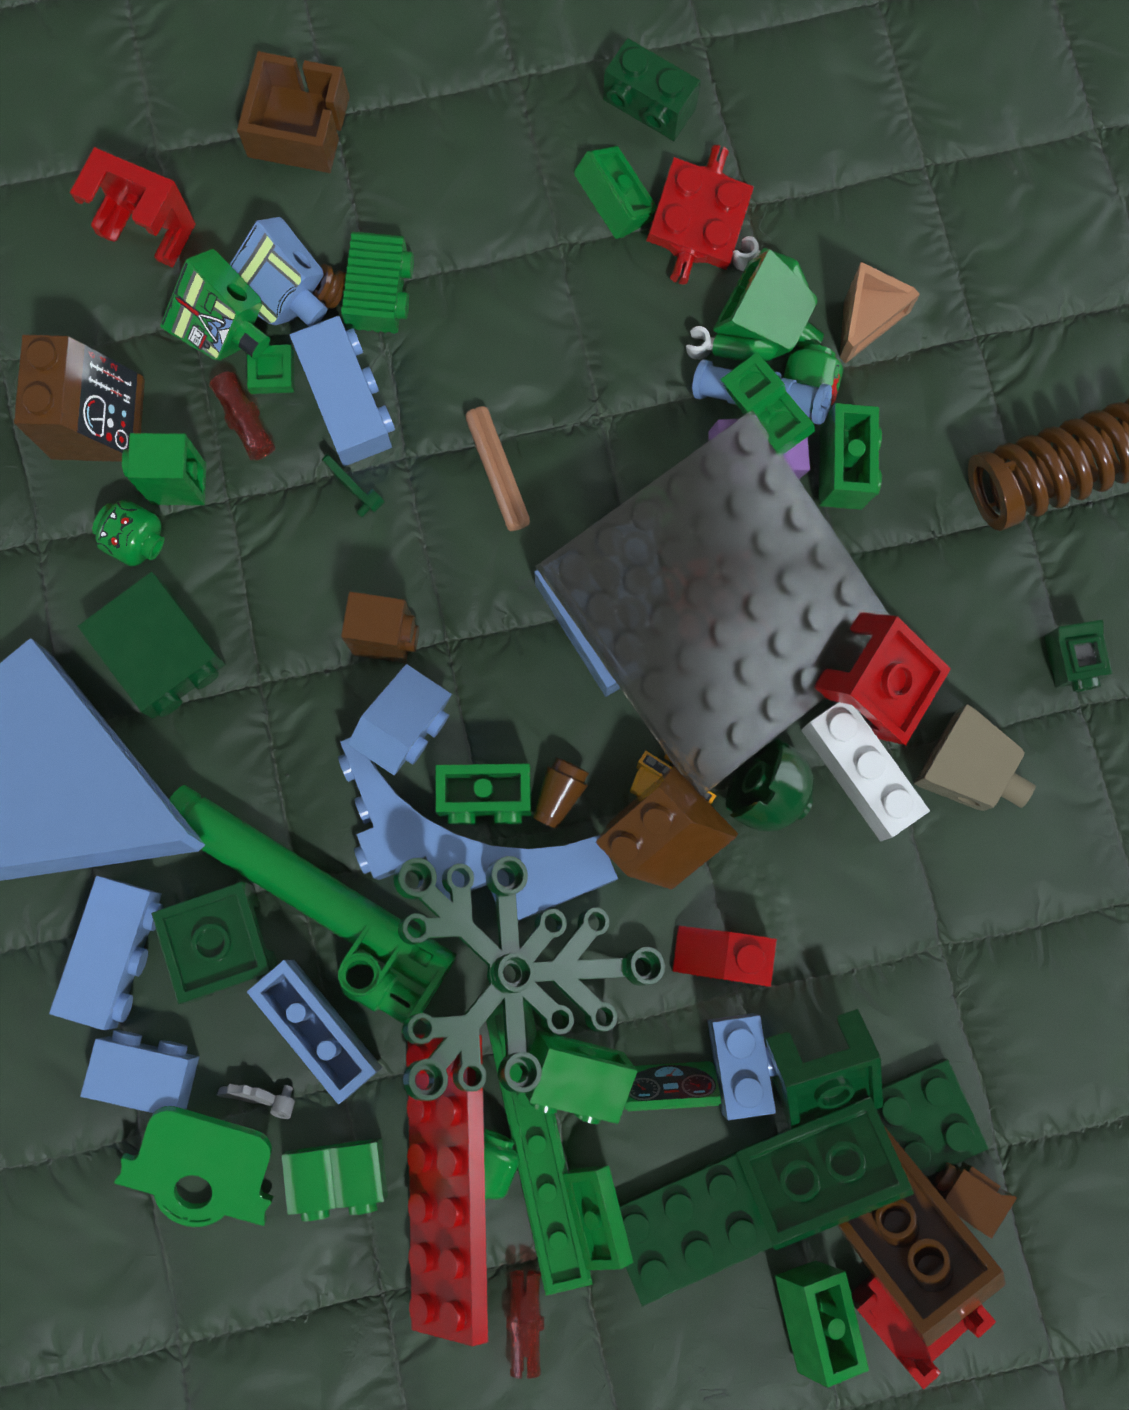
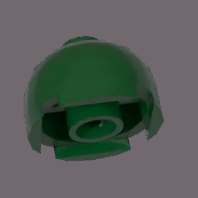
M775 736L767 738L755 746L749 753L755 760L750 764L747 772L741 766L737 769L728 788L725 805L726 809L733 813L730 816L747 827L758 831L773 832L790 826L796 820L803 819L809 813L813 805L814 779L807 759L800 752Z

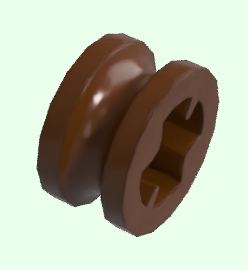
M322 264L320 267L323 270V278L312 294L319 301L323 300L327 308L333 309L339 304L344 295L346 273L340 270L333 273L332 266Z

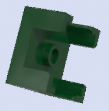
M240 882L151 913L178 1005L193 1003L251 980L262 979L278 965L274 951L266 950L253 908L259 906L253 884Z
M858 1009L837 1016V1023L849 1049L803 1063L792 1036L788 1032L766 1038L768 1052L778 1075L772 1078L773 1088L790 1130L870 1097L876 1109L883 1107L881 1056Z

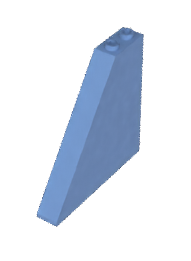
M30 638L0 663V881L198 852L205 846L204 842L49 651Z

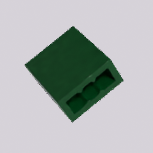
M153 572L147 574L77 626L138 709L152 719L158 715L159 717L167 716L175 711L182 704L181 698L194 688L199 690L210 685L219 676L218 670L226 665L170 590Z

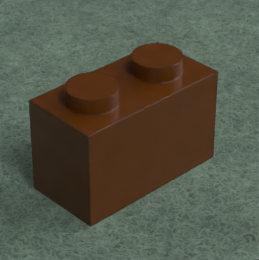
M349 591L341 638L354 656L406 663L408 651H416L419 639V625H415V615H411L405 600Z

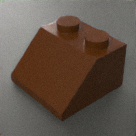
M673 766L609 822L595 843L627 876L672 890L734 840L738 833Z

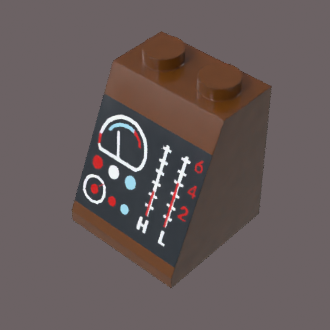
M22 335L14 424L51 460L122 462L123 450L129 449L130 433H141L145 379L142 375L69 336Z

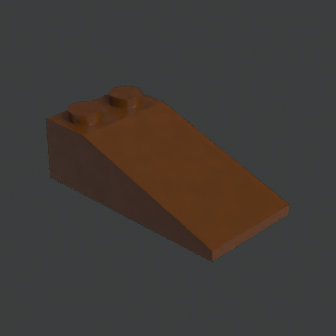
M885 1128L914 1194L839 1224L837 1227L928 1347L1006 1285L1005 1277L1001 1267Z

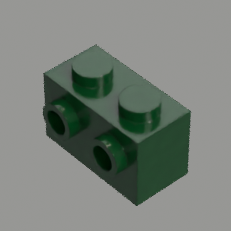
M627 38L605 70L603 100L670 140L675 141L696 110L701 80Z

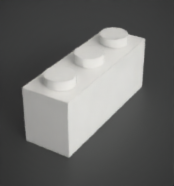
M839 702L809 722L801 730L880 842L894 837L930 812L853 705Z

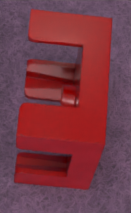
M94 147L70 194L75 202L83 204V202L90 203L101 186L106 196L91 223V227L96 235L112 242L117 241L131 214L133 221L137 225L146 228L149 234L157 236L161 228H165L167 232L154 257L158 262L173 268L196 225L175 181Z
M860 612L850 630L853 633L872 636L850 673L826 669L814 688L828 700L853 705L870 721L867 724L878 739L906 745L951 668L898 616Z
M872 1273L851 1292L855 1309L923 1390L941 1373L933 1361L965 1331L969 1330L979 1338L996 1323L995 1319L981 1304L927 1347Z

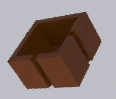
M258 51L237 128L247 157L331 173L339 141L337 130L341 131L350 97L343 68L304 60L302 69L309 92H304V85L296 58Z

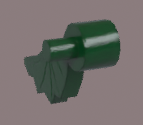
M328 454L321 459L338 481L363 503L356 511L361 518L369 510L375 513L385 503L381 496L373 489L365 493Z

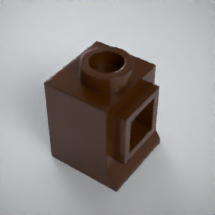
M947 1162L944 1166L946 1169L937 1172L932 1185L961 1219L992 1239L1017 1197L1001 1189L1000 1185L973 1166L963 1162L959 1167Z

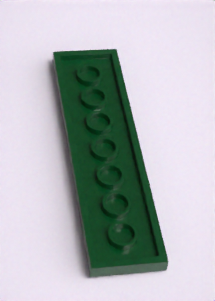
M943 1058L882 1086L883 1107L876 1109L885 1128L926 1177L946 1169L944 1166L947 1162L955 1165L989 1149L948 1059ZM787 1128V1129H785V1130H783V1131H780V1132H778V1133H776V1134H774V1135H771V1136H769V1137H767V1138H765V1139H763V1140H760V1141H758V1142H756V1143H754V1144H751V1145H749V1146H747V1147H745V1148H742V1149H740V1150H738V1151H741V1150L746 1149V1148H748V1147H751V1146H753V1145H755V1144H758V1143H760V1142H763V1141H765V1140H768V1139H770V1138H772V1137H775V1136H777V1135H780V1134H782V1133H785V1132L789 1131L790 1128ZM736 1152L619 1204L634 1262L626 1266V1269L642 1307L773 1247Z

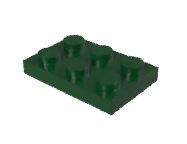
M871 1097L736 1152L775 1250L914 1194Z

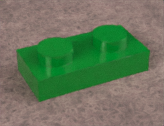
M609 1165L575 1168L564 1173L563 1178L586 1270L623 1269L634 1263Z

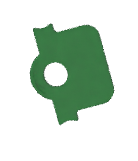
M164 1106L152 1114L147 1124L139 1154H123L121 1158V1172L117 1175L114 1183L153 1194L156 1204L162 1213L172 1221L184 1226H207L217 1222L224 1215L264 1226L267 1219L266 1210L274 1198L273 1195L266 1194L261 1190L262 1181L272 1153V1145L268 1137L258 1130L183 1108ZM185 1176H199L210 1184L212 1197L203 1203H190L179 1195L176 1187L177 1182Z

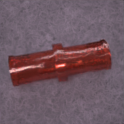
M226 371L215 376L210 381L209 386L223 407L226 414L224 420L228 427L235 430L250 460L265 458L275 450V445L262 426L259 419L260 411L256 404L250 402L246 397L234 372Z
M524 1270L510 1272L511 1316H508L506 1319V1329L511 1332L510 1376L522 1379V1372H524V1357L527 1358V1379L536 1378L541 1375L539 1331L544 1330V1317L539 1315L541 1272L537 1270H528L527 1291L524 1290Z

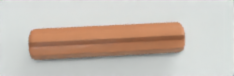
M485 406L472 409L466 413V421L507 529L509 531L523 529L530 524V517L490 413Z

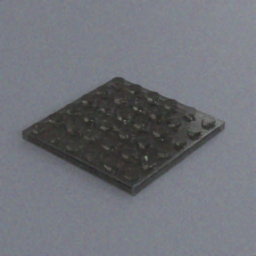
M753 410L736 420L535 566L676 769L690 782L700 796L706 794L825 698L814 686L826 669L850 673L872 637L871 635L853 633L850 630L860 612L889 615L781 453L777 454L767 441L769 434Z

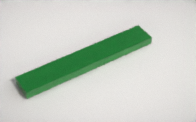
M523 1000L527 1053H530L537 1029L532 1008ZM503 1004L498 1005L486 1020L497 1073L500 1062L506 1056ZM515 1063L510 1068V1077L513 1081L518 1082L522 1076V1070ZM500 1083L511 1138L514 1141L513 1147L520 1158L518 1170L545 1295L593 1285L590 1270H586L563 1178V1174L568 1172L556 1115L537 1110L530 1104L525 1093L509 1092Z

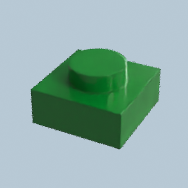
M268 345L266 350L256 359L247 354V388L250 394L294 393V350L291 345Z

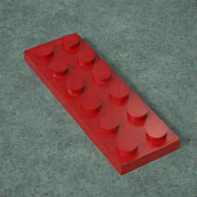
M426 1033L414 1034V1035H415L417 1038H420V1039H421V1038L424 1037V1035H425ZM479 1035V1038H480L481 1064H482V1035ZM433 1038L428 1043L418 1045L408 1042L406 1054L407 1067L414 1061L428 1059L444 1038ZM458 1054L446 1069L448 1084L440 1097L430 1101H419L408 1095L409 1150L407 1160L410 1179L408 1212L410 1216L409 1264L411 1267L409 1312L411 1316V1330L469 1346H476L488 1343L483 1087L474 1092H464L455 1086L453 1072L456 1066L460 1064ZM467 1067L463 1073V1080L468 1086L473 1085L476 1080V1073L471 1067ZM423 1070L419 1071L415 1077V1083L419 1089L424 1090L429 1084L428 1074Z

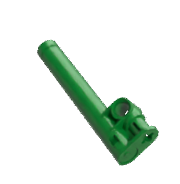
M182 785L173 793L169 800L204 842L205 846L201 850L353 944L338 970L340 987L349 999L361 1003L374 1012L381 1010L402 1024L411 1015L424 1012L458 956L456 953L432 938H427L425 941L414 945L403 942L398 934L400 918L205 797L201 798V794L190 787ZM408 924L409 934L414 938H418L421 932ZM361 966L369 968L374 975L369 986L363 989H356L348 984L347 976L352 969Z

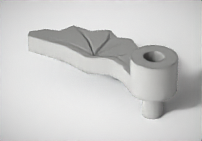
M233 1084L220 1087L217 1096L272 1106L270 1114L282 1119H289L291 1117L295 1100L290 1098L293 1087L284 1085L282 1094L276 1096L260 1088Z

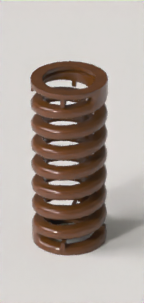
M1129 398L1124 403L1115 402L1108 404L1102 411L1094 410L1087 412L1080 419H1068L1059 427L1044 428L1037 436L1032 434L1025 435L1016 441L1015 444H1001L993 453L985 451L974 454L968 463L969 485L976 506L988 525L996 531H1002L1022 523L1025 519L1026 511L1032 516L1039 517L1048 510V504L1054 508H1063L1069 503L1070 497L1076 500H1084L1090 496L1092 489L1098 492H1105L1113 486L1114 481L1120 484L1129 483ZM1113 443H1114V445H1115V447H1116V450H1117V452H1118L1120 462H1119V460H1118V458H1117V456H1116V454H1115V450H1114V447H1113ZM1029 450L1032 451V457L1028 454ZM984 469L989 473L991 491L995 502L990 504L983 488L982 477ZM997 507L1000 511V515H998L995 512Z

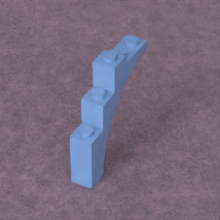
M351 737L340 741L345 753L338 756L341 769L348 782L355 779L361 794L360 797L354 799L363 823L372 822L373 828L356 834L361 846L354 848V852L364 874L371 872L373 878L381 880L393 875L398 866L409 859L422 858L428 860L433 865L437 875L435 886L450 900V893L442 885V875L447 868L455 864L469 866L474 873V884L470 888L473 891L487 885L486 871L492 862L505 856H513L524 863L528 872L526 886L523 890L516 893L518 921L618 879L609 856L595 843L600 835L565 846L536 849L491 846L458 836L424 818L402 800L380 774L375 763L348 745ZM499 870L497 880L501 885L507 886L509 876L505 871ZM459 871L452 873L453 884L460 888L464 885V876ZM492 892L494 900L496 902V894Z

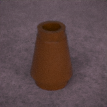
M556 757L552 767L549 765L546 767L533 818L557 829L560 822L587 788L588 784L585 783L589 772Z

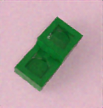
M758 352L720 379L722 385L747 420L778 458L815 432L814 423L786 392L784 382Z

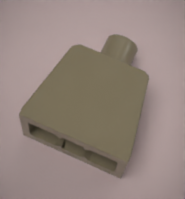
M968 704L955 711L914 782L915 785L981 811L994 808L1000 797L1023 808L1036 788L1035 784L1015 773L1024 757L1025 752Z

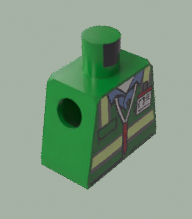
M211 249L186 259L160 327L214 360H222L241 349L253 359H256L266 350L270 342V338L254 326L262 307L261 298L217 251Z

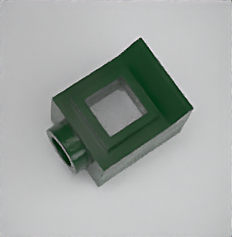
M1103 619L1060 626L1044 636L1056 688L1072 685L1073 692L1092 690L1101 687V679L1113 674L1104 638Z

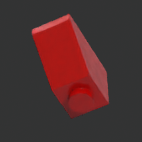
M678 926L672 972L771 987L777 939L728 931Z

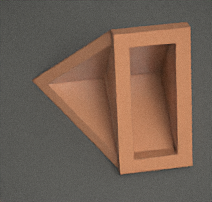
M861 262L844 299L840 359L846 364L908 315L920 295L914 287Z

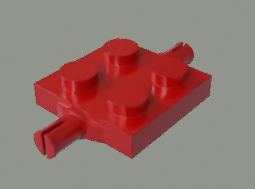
M721 145L711 147L706 167L697 166L676 157L673 158L646 241L664 247L677 256L673 272L670 276V279L675 283L680 276L682 268L683 272L679 284L685 285L688 283L693 263H708L725 270L731 263L733 251L736 247L754 186L730 178L722 173L729 151L723 147L718 161H716Z

